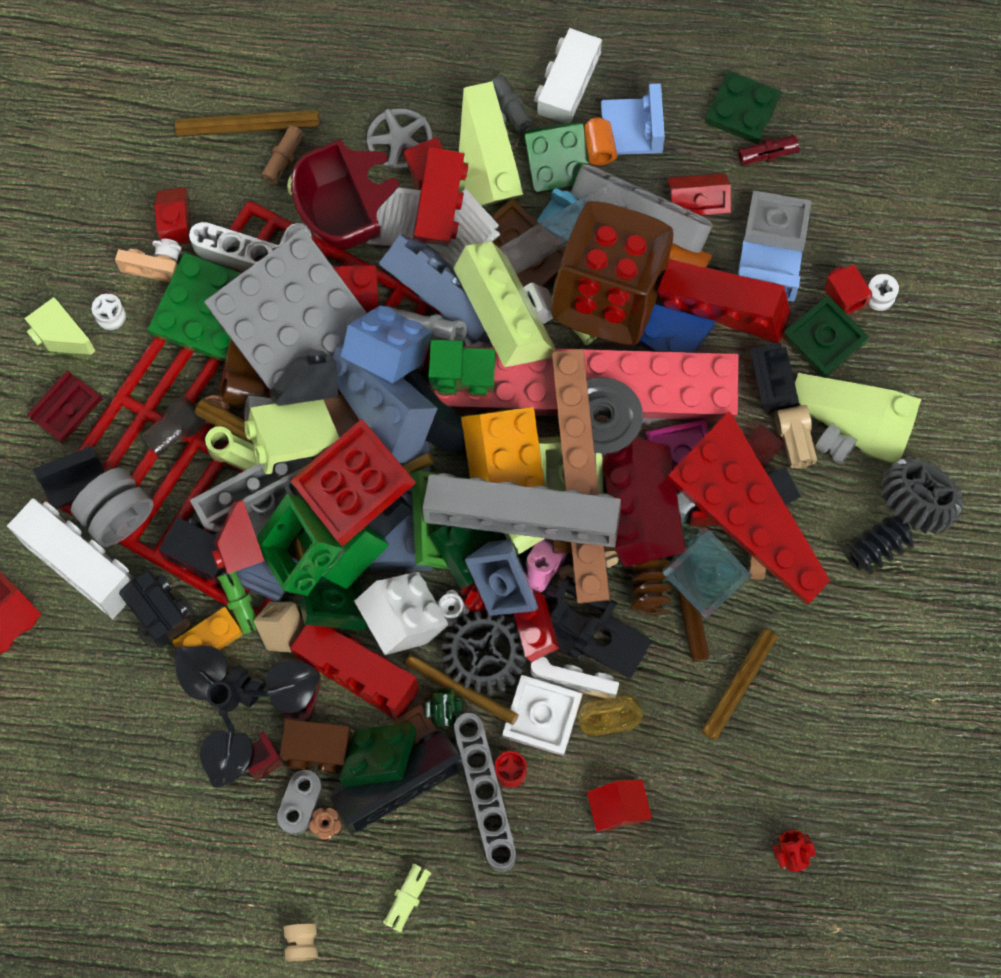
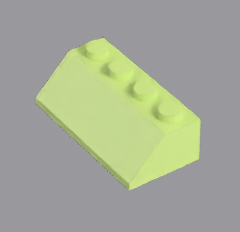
M492 241L466 245L453 269L503 366L509 367L552 358V352H557L508 257Z

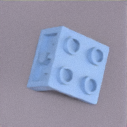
M661 83L649 84L648 95H644L643 99L601 101V115L604 120H608L611 123L618 155L662 153L665 135Z
M743 240L738 275L784 285L788 301L794 302L800 283L799 270L802 252L745 242Z

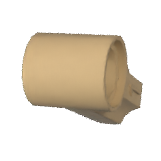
M807 405L776 410V429L779 437H783L790 468L800 469L815 464L817 457L810 433L812 423Z

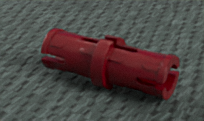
M796 135L773 141L765 139L761 144L738 148V158L743 167L765 160L768 163L773 162L777 157L799 153V141Z

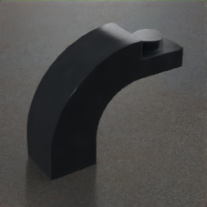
M418 369L405 375L404 379L438 408L425 440L448 452L467 455L461 417L487 412L483 410L468 413L454 410L436 397Z

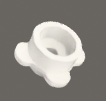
M161 239V242L153 241L152 243L156 247L154 257L165 255L177 263L178 257H182L184 254L181 252L179 244L174 240Z
M448 590L440 601H436L449 624L448 627H453L454 622H457L461 616L468 615L470 612L461 597L458 596L456 590ZM449 606H454V610L450 611L448 609Z

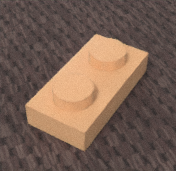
M118 249L115 258L120 272L165 282L171 281L177 269V263L172 258L165 255H158L157 257L145 255V253L137 249H129L128 251Z

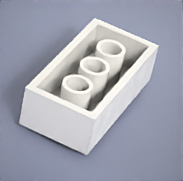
M32 498L7 525L21 544L111 619H114L125 607L126 602L119 592L133 582L135 578L128 573L129 570L117 559L112 561L105 554L106 551L94 540L88 541L76 525L69 520L66 522L61 518L59 512L48 502L45 501L41 505Z

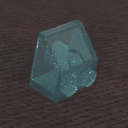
M704 527L685 545L686 552L676 554L662 573L706 619L742 586L752 574L708 528Z

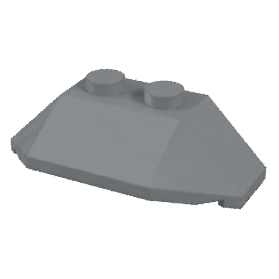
M311 457L275 463L272 474H265L262 465L257 464L191 499L190 502L204 527L219 533L233 502L243 500L255 536L257 537L287 493L302 497L290 480L313 460Z

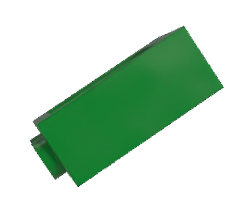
M288 493L256 537L262 556L282 590L305 596L309 595L341 550L338 541L303 497ZM302 527H304L313 543L296 565L287 549Z

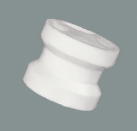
M879 274L873 277L868 285L873 293L868 305L877 311L889 309L899 292L897 281L888 274Z
M106 293L98 296L93 301L92 313L101 328L115 330L123 325L126 313L117 296Z

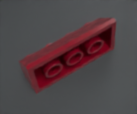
M636 438L628 447L620 449L617 453L611 452L603 455L607 494L621 499L620 519L614 549L623 565L627 567L685 553L686 548L677 489L666 479L673 470L670 446Z

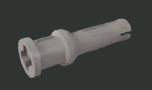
M386 305V307L394 309L397 314L409 320L418 321L423 327L433 331L430 341L451 340L464 342L466 338L467 327L464 321L455 320L452 322L445 320L441 315L435 314L428 317Z

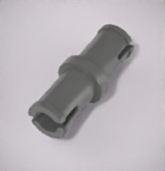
M499 75L492 79L497 99L500 102V110L507 114L515 131L521 132L529 128V124L532 121L521 105L522 99L518 94L514 93L506 76Z

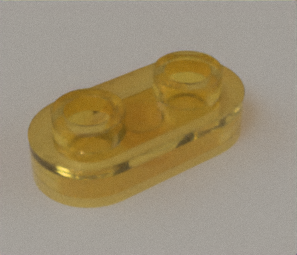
M631 696L589 702L582 706L578 712L581 730L591 736L630 730L637 727L643 719V711L639 701ZM593 714H598V715L595 716V717H589V716H591V715H593Z

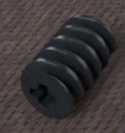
M894 513L892 517L884 518L882 524L876 523L872 527V531L865 530L862 533V537L856 536L852 539V544L845 543L843 545L846 558L855 569H863L867 574H873L871 563H874L878 568H882V556L891 562L894 559L892 550L898 555L904 553L901 544L904 543L910 549L914 547L913 536L908 523L903 524V520L899 516H893Z

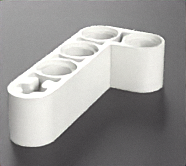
M206 222L195 224L189 233L190 241L198 257L245 272L257 263L254 261L256 257L268 255L303 228L312 239L311 231L303 223L290 225L286 229L279 245ZM230 247H239L233 253L226 252Z

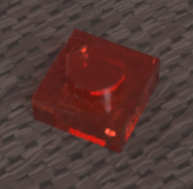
M761 424L747 439L764 469L785 444V442Z

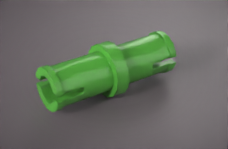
M237 571L228 574L232 584H230L225 573L217 576L228 598V609L233 610L242 634L252 632L247 619L252 629L257 630L254 623L256 614L250 603L252 600L250 593L246 594Z

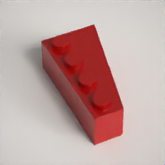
M670 259L658 288L662 305L667 308L716 321L715 323L773 343L781 342L791 315L784 285Z
M306 625L290 648L294 657L305 664L315 667L318 672L392 719H398V717L405 714L419 693L417 678L414 675L392 664L381 654L373 653L364 648V645L350 635L345 637L336 632L337 628Z

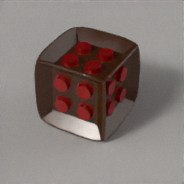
M588 201L575 222L563 253L561 268L558 271L551 304L553 319L570 329L606 341L623 345H636L646 329L658 296L660 281L667 268L673 243V228L657 218L610 203Z

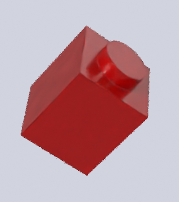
M855 264L846 268L840 266L831 271L824 286L827 295L847 315L867 306L873 294Z

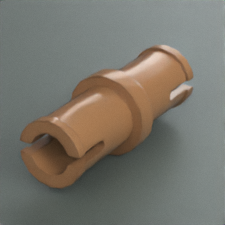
M292 125L288 126L279 145L273 147L271 151L273 155L261 173V177H264V180L274 185L278 184V180L287 165L291 164L295 159L293 154L301 140L305 137L302 130Z

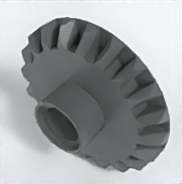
M604 377L589 379L587 383L594 451L602 455L611 452L617 453L620 449L628 447L637 438L643 421L641 403L634 391L618 380ZM603 415L608 417L609 421L599 423L594 418Z

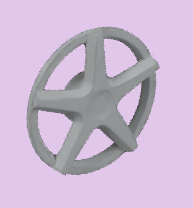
M386 109L384 113L374 119L368 129L369 151H375L373 144H389L391 148L389 162L386 161L383 165L391 168H407L406 163L397 164L401 152L420 144L412 139V135L421 126L426 130L427 141L431 140V128L424 116L412 110ZM394 115H407L416 120L405 127H401ZM386 119L390 130L389 133L373 136L377 125Z

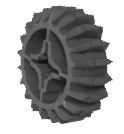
M907 456L905 459H899L897 462H894L884 473L882 484L880 485V489L883 491L881 497L887 501L886 507L894 511L893 516H899L903 520V524H910L913 530L920 528L925 534L929 531L937 534L939 531L944 532L947 528H950L960 517L964 501L961 499L963 493L956 489L958 484L949 479L950 474L943 473L941 468L933 466L930 460L926 463L923 462L920 457L913 459Z
M480 611L475 612L474 621H471L468 615H464L463 622L465 625L462 627L459 623L454 622L452 626L457 634L446 632L445 638L451 643H444L441 646L442 651L449 653L441 657L442 664H451L445 669V673L449 676L456 674L452 680L456 683L465 681L463 684L465 689L474 686L475 692L481 693V688H487V695L489 697L493 696L494 686H497L501 693L505 692L503 682L506 681L513 686L516 680L511 673L521 676L523 669L517 664H525L527 660L524 655L519 654L524 652L522 643H517L521 640L519 632L511 634L515 629V623L510 622L503 626L505 623L504 615H500L497 621H493V615L490 616L489 613H487V619H481ZM489 631L481 640L466 639L473 633ZM498 636H501L510 648L509 660L503 658L502 654L495 649ZM490 645V656L485 655L478 663L479 654L477 651L483 652ZM459 648L464 649L466 654L473 658L469 672L461 666L458 660ZM488 667L503 668L492 676H478Z

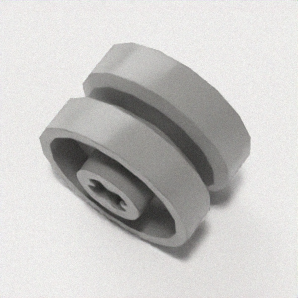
M119 467L111 469L91 481L74 500L71 513L82 526L89 527V534L101 547H108L132 534L147 519L154 504L153 500L143 489L135 488L136 482L126 469Z

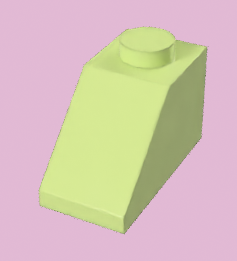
M54 297L25 318L30 327L26 332L37 346L43 343L48 351L88 355L95 352L88 337Z

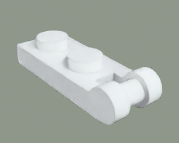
M541 657L531 663V675L534 679L612 701L616 699L619 682L613 681L614 677L608 674L595 673V676L582 673L583 669L573 665H564V668L550 665L549 660L545 657Z

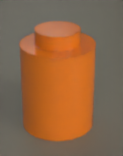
M600 117L590 119L583 126L589 163L597 166L609 164L618 157L611 123Z

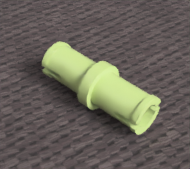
M414 863L400 890H396L394 895L397 897L386 919L383 921V924L392 927L398 916L393 929L401 933L413 907H418L420 903L418 897L429 876L432 874L426 869H422L416 880L422 867Z

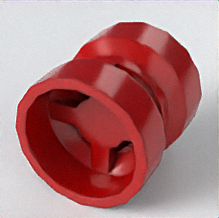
M503 752L495 761L494 769L500 785L506 788H515L520 786L526 779V760L518 752Z

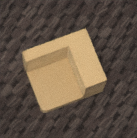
M269 602L254 619L255 626L268 651L291 652L290 648L305 627L296 604L293 602Z

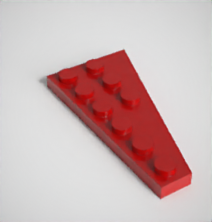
M728 411L669 473L666 479L808 606L830 582V579L731 412Z

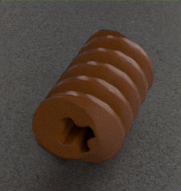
M660 558L632 566V572L636 575L632 578V585L636 587L631 592V596L636 599L631 603L633 611L650 616L665 615L671 612L668 609L662 608V605L671 603V598L662 596L663 592L672 590V586L663 584V580L672 578L671 573L663 571V568L672 566L671 561Z

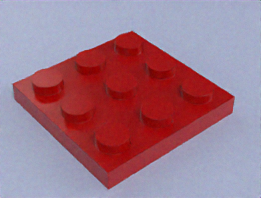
M363 419L357 422L290 480L342 546L416 483Z

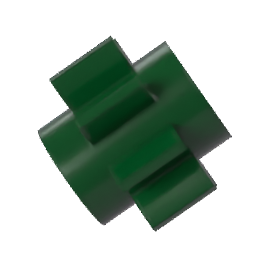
M452 688L434 689L431 691V697H425V717H432V723L438 726L455 724L456 716L463 714V698L461 696L455 697V690Z

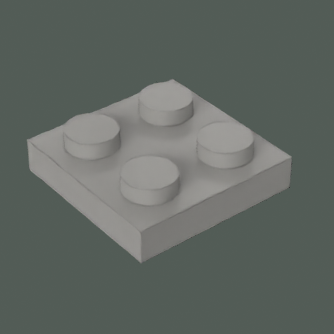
M753 190L744 241L803 252L812 201Z

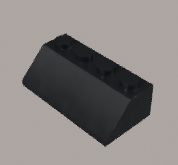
M443 731L437 735L435 732H431L419 740L420 745L413 748L410 752L403 780L346 788L341 784L334 789L335 794L330 798L351 835L361 831L464 770L462 758Z

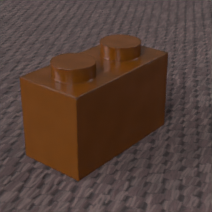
M285 719L279 758L283 763H287V768L306 770V766L319 767L318 771L322 773L338 774V770L343 769L350 747L352 732L349 726Z

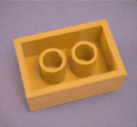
M534 407L461 417L470 479L477 477L494 483L514 482L519 486L532 488L534 486H545Z

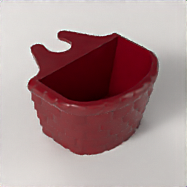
M339 139L302 155L301 159L294 165L290 185L295 209L303 223L306 224L313 234L329 245L341 250L350 249L380 237L381 228L377 220V212L399 187V181L396 178H390L382 184H375L369 180L368 172L371 167L386 163V153L351 150L344 145L342 139Z

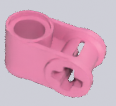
M544 539L535 544L526 559L524 571L534 593L538 591L541 593L546 589L555 573H558L568 554L554 553L553 540Z

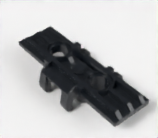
M567 576L559 589L548 584L541 594L545 596V600L552 601L556 605L550 618L559 646L557 650L577 661L580 660L582 655L588 658L591 657L631 679L652 640L611 618L618 604L614 600L610 602L586 603L603 612L600 619L593 618L592 616L590 619H587L571 610L569 604L564 599L566 593L577 598L576 584L573 582L572 577ZM598 631H606L610 634L612 641L608 646L600 647L593 640L594 634Z

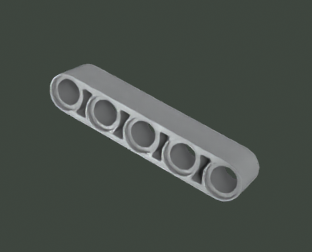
M581 165L571 193L576 198L586 203L588 201L610 203L665 222L673 228V243L692 252L700 253L713 226V223L705 217L592 165Z
M464 713L456 719L454 732L486 859L494 871L506 872L515 864L516 851L481 719L473 713ZM467 723L477 726L478 731L472 737H465L460 733L463 725ZM474 754H480L485 757L486 762L480 768H473L468 764L469 758ZM482 785H489L494 790L493 796L488 800L479 799L476 795V790ZM490 816L500 818L503 823L501 828L495 832L488 831L484 827L485 820ZM498 848H505L511 854L510 859L504 864L496 863L492 859L493 852Z

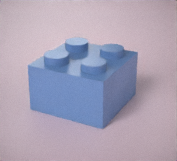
M380 305L348 325L340 357L393 384L424 363L433 331L423 327L418 321L409 320L397 314L390 307Z

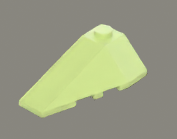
M493 81L463 89L458 152L465 153L463 162L469 163L466 181L460 180L459 192L466 188L481 206L519 198L523 195Z
M798 373L795 385L800 403L799 406L807 405L811 418L819 423H824L828 427L831 423L838 426L841 431L840 434L845 436L851 435L857 439L856 446L860 448V452L870 458L892 465L902 458L921 399L890 389Z

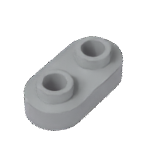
M309 770L298 771L289 781L277 814L279 826L288 834H301L309 827V822L312 819V814L322 792V783L314 772ZM302 781L310 782L311 785L307 791L299 790V785ZM292 811L299 813V818L295 822L288 821V814Z

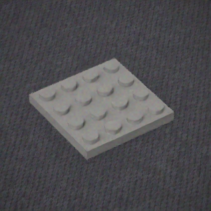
M304 228L203 302L269 390L273 388L297 357L307 356V353L311 351H324L333 358L337 345L344 344L348 325L367 314Z

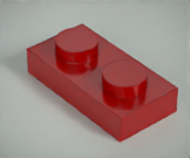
M539 591L534 593L538 609L531 612L514 613L525 657L531 662L559 649L545 596Z

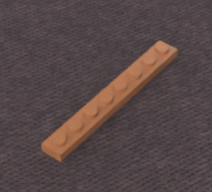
M584 350L552 352L566 490H577L582 494L597 496L599 489ZM571 542L577 603L610 601L605 547Z

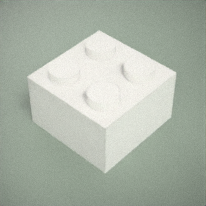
M419 572L378 580L354 601L384 655L425 645L449 625Z

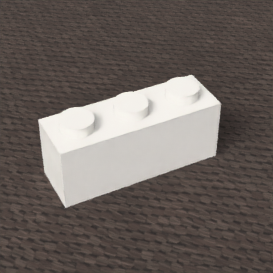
M569 28L565 38L561 37L555 51V54L558 55L555 62L550 61L547 66L545 85H539L535 94L534 102L538 103V115L563 124L572 122L601 55L602 39Z

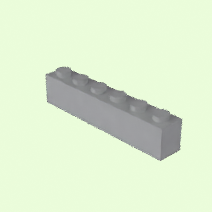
M442 473L439 475L429 474L422 509L425 523L615 548L621 499L614 498L608 494L594 496L582 494L577 490H566L563 492L551 490L545 486H534L532 488L519 486L514 482L494 483L477 477L462 479L456 478L451 474Z

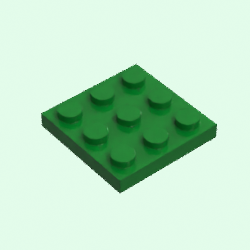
M184 252L147 329L149 335L225 362L230 337L203 302L242 273Z

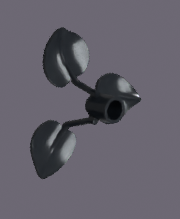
M210 646L176 648L175 667L182 689L190 697L198 700L207 699L212 706L220 709L219 715L223 718L228 728V733L224 731L211 733L204 739L201 745L200 760L212 786L219 788L236 781L244 774L252 761L253 745L251 739L243 734L234 735L235 728L228 716V711H232L238 706L240 697L272 696V704L278 711L286 714L297 713L307 707L314 696L320 680V673L315 668L301 662H282L272 667L266 674L265 681L270 690L236 689L222 682L227 676L228 664L225 655L221 651Z

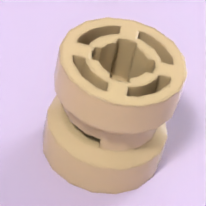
M295 924L283 927L284 937L288 943V947L285 949V961L318 959V948L314 945V938L317 935L316 924Z

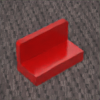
M726 174L667 178L670 189V202L698 215L731 213V184Z

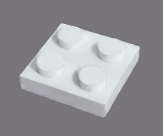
M521 675L511 706V710L518 713L519 716L514 725L506 722L502 737L564 756L583 693Z

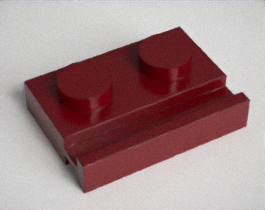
M67 370L31 409L27 416L55 440L63 444L103 399L97 392Z

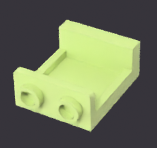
M323 399L283 406L269 404L251 407L248 421L244 423L246 437L248 440L252 439L254 444L255 460L257 464L262 465L265 474H272L275 463L320 455L339 439Z

